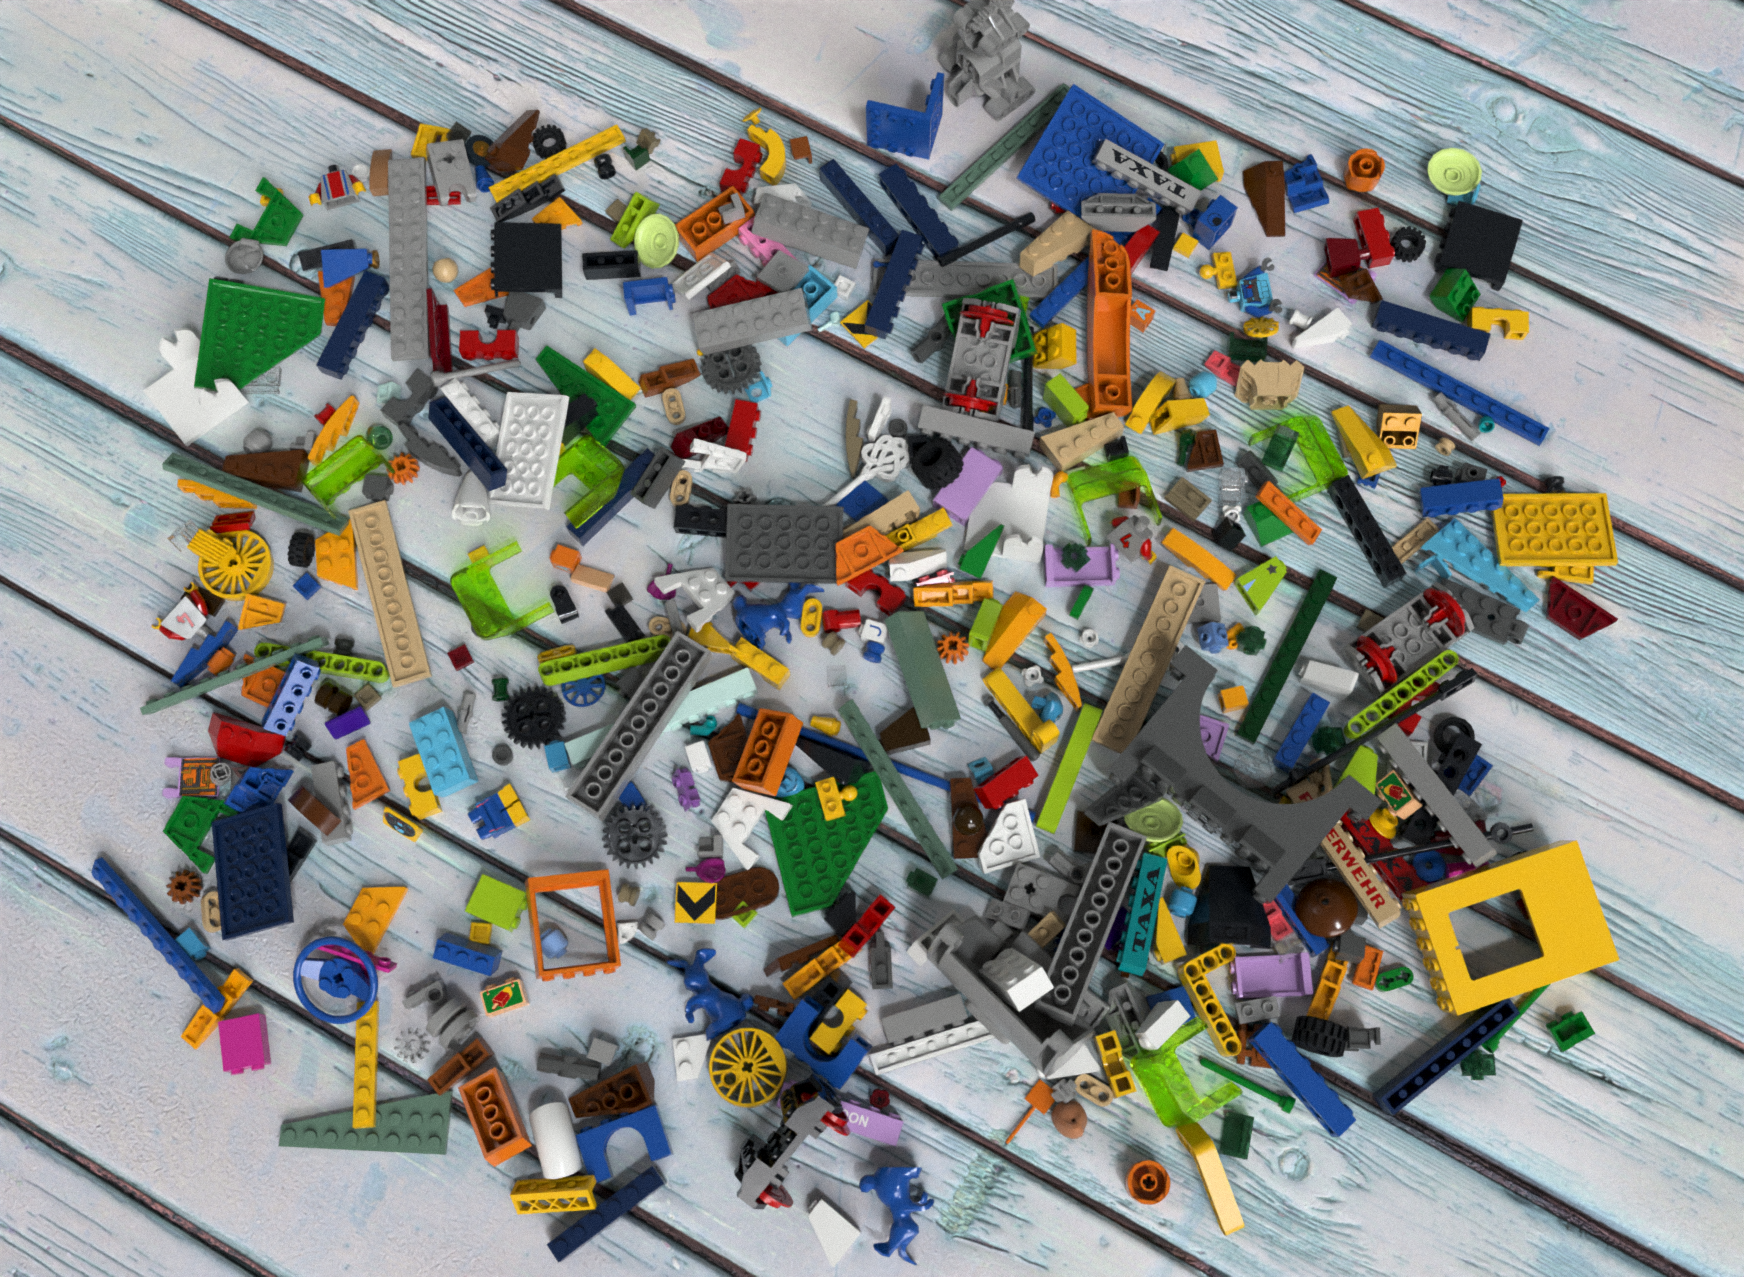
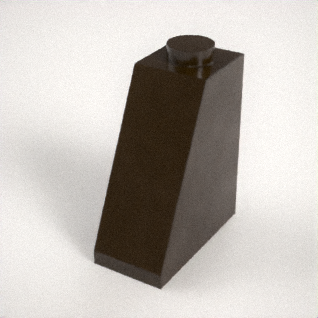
M914 706L880 732V739H878L887 755L931 744L928 728H921Z

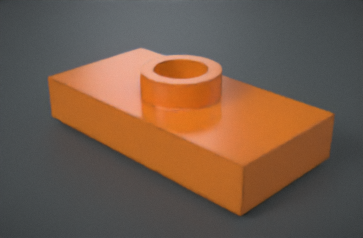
M1365 945V958L1356 965L1351 984L1372 991L1384 951Z

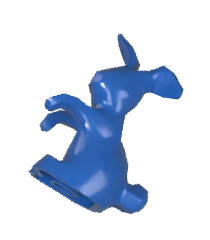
M788 583L791 589L784 595L781 602L771 605L747 604L746 597L743 595L737 596L733 600V606L737 611L735 623L746 640L761 651L766 644L764 640L766 638L765 633L772 628L779 629V635H785L786 642L790 644L792 635L789 631L790 621L787 618L799 619L802 617L806 595L824 592L822 587L806 584L801 589L802 583Z
M710 948L697 950L692 965L687 961L679 959L667 961L671 966L685 968L684 986L686 990L696 994L685 1006V1017L688 1023L694 1022L693 1012L700 1008L706 1011L712 1022L706 1029V1041L712 1040L741 1024L746 1018V1011H749L754 1004V998L750 994H743L738 999L730 993L721 991L709 981V975L704 964L716 955V950Z
M878 1167L874 1174L864 1175L860 1179L859 1187L861 1192L865 1193L872 1189L876 1191L878 1198L892 1213L893 1223L890 1228L888 1242L875 1243L873 1248L885 1257H890L898 1248V1255L904 1261L917 1265L906 1253V1247L919 1233V1226L912 1219L911 1212L927 1210L934 1204V1199H928L926 1191L922 1193L921 1199L918 1202H913L910 1198L909 1180L919 1178L922 1168Z

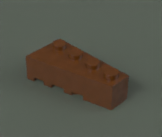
M304 449L229 455L225 457L222 471L263 487L302 493L310 461Z

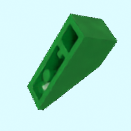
M1000 524L967 551L966 555L962 554L958 565H961L960 570L981 579L1005 526Z

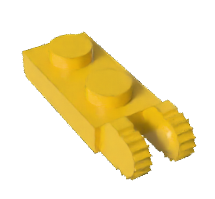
M1540 566L1553 568L1552 571L1537 572V577L1551 579L1554 576L1560 581L1589 585L1594 580V566Z

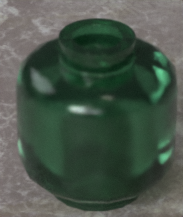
M373 424L366 431L367 442L376 450H384L391 445L393 440L392 432L385 425Z

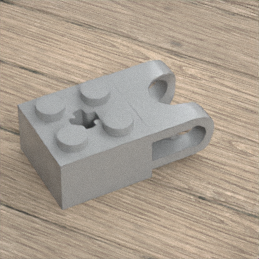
M463 139L428 143L426 156L439 205L447 206L449 194L453 191L461 192L467 202H476L477 193Z
M1017 863L1003 902L1029 910L1031 912L1030 915L1042 919L1054 910L1067 926L1070 916L1060 910L1058 900L1062 897L1078 898L1081 887ZM1024 887H1032L1034 893L1026 894Z

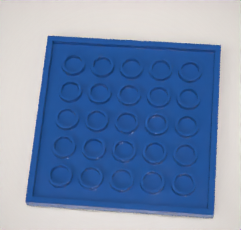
M1072 84L1016 179L1063 210L1070 211L1082 219L1081 201L1087 200L1098 193L1135 194L1138 189L1130 187L1122 179H1115L1111 176L1110 172L1106 170L1101 171L1095 167V164L1091 163L1100 144L1105 139L1151 164L1154 163L1164 143L1075 84ZM1103 231L1108 234L1112 233V231Z

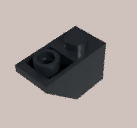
M853 890L850 893L845 892L839 899L840 903L835 908L831 906L824 914L826 916L824 918L825 923L841 939L856 924V893Z

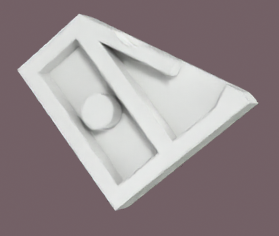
M884 396L875 414L873 423L867 429L866 434H868V442L876 443L891 415V399Z
M706 1034L672 1039L677 1081L698 1079L712 1040L706 1041Z

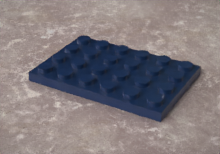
M271 804L211 822L222 940L228 941L294 923L282 804Z

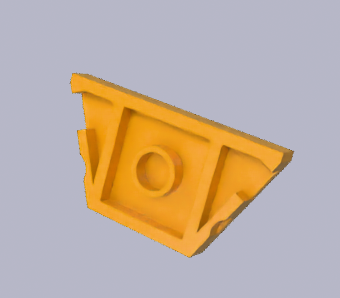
M349 519V525L340 536L327 532L315 540L317 576L320 579L332 581L335 584L344 585L353 590H359L356 542L351 520Z
M373 887L361 889L343 926L356 944L363 950L370 951L374 955L408 888Z

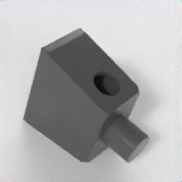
M509 292L503 312L506 322L510 323L507 330H516L517 333L520 328L531 330L546 309L543 299L524 292Z

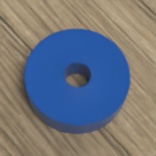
M1435 851L1416 854L1411 862V865L1417 871L1416 875L1421 881L1424 880L1426 883L1435 882L1440 879L1446 868L1443 857ZM1429 863L1431 865V869H1427L1425 864Z

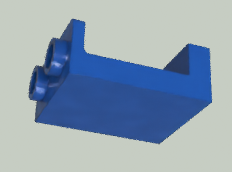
M667 277L623 282L624 299L630 316L637 315L636 305L667 301L669 310H673V303H676L675 292L673 291V284H669Z

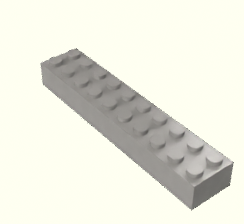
M679 631L675 633L565 796L571 803L598 820L604 821L712 659L709 649Z
M1112 822L1108 823L1047 973L1054 988L1036 1000L1033 1011L1071 1027L1073 1026L1147 836Z

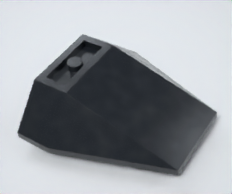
M1209 865L1194 911L1188 923V945L1208 946L1209 943L1250 945V948L1271 949V927L1264 906L1252 897L1254 893L1251 890L1256 886V882L1250 867Z

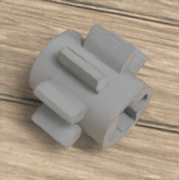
M742 487L740 492L735 491L737 498L733 499L734 504H754L753 501L757 500V496H752V489L748 491Z
M1062 1077L1051 1086L1054 1090L1051 1096L1056 1102L1063 1101L1066 1104L1077 1095L1074 1091L1077 1086L1072 1079L1065 1080Z

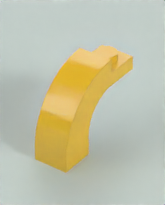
M751 124L747 129L749 140L759 144L769 154L767 160L759 169L760 177L767 183L775 186L782 179L786 169L784 144L779 135L771 128L766 133L762 128Z
M1162 371L1158 372L1138 399L1125 425L1142 434L1156 409L1169 395L1177 380Z

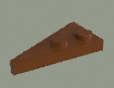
M837 934L775 959L764 969L766 977L779 971H786L796 963L800 965L809 961L810 956L837 944L840 941Z

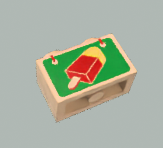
M1393 770L1376 783V787L1379 790L1377 794L1384 802L1389 804L1387 808L1394 817L1399 816L1405 820L1422 807L1423 804L1413 793L1411 787L1400 776L1401 774Z
M516 977L509 978L504 981L505 984L499 986L492 984L486 986L485 991L480 992L487 1017L491 1018L529 1005L522 980L516 979Z

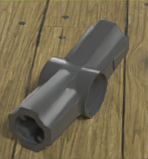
M945 314L937 325L928 332V336L911 350V355L918 363H923L934 352L940 351L943 348L944 342L952 333Z

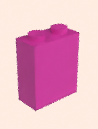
M257 1013L218 1022L224 1072H230L231 1075L243 1074L245 1069L251 1068L252 1071L265 1069L264 1065L271 1064L266 1015Z

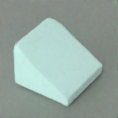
M392 381L378 385L377 403H387L392 397L400 401V385Z

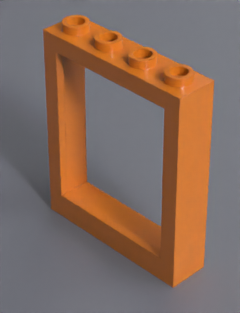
M609 869L527 878L525 887L536 979H542V982L555 980V977L563 976V979L574 978L575 974L582 973L584 977L596 975L595 972L603 971L604 974L615 973L616 969L621 966ZM599 886L608 961L544 969L535 893Z

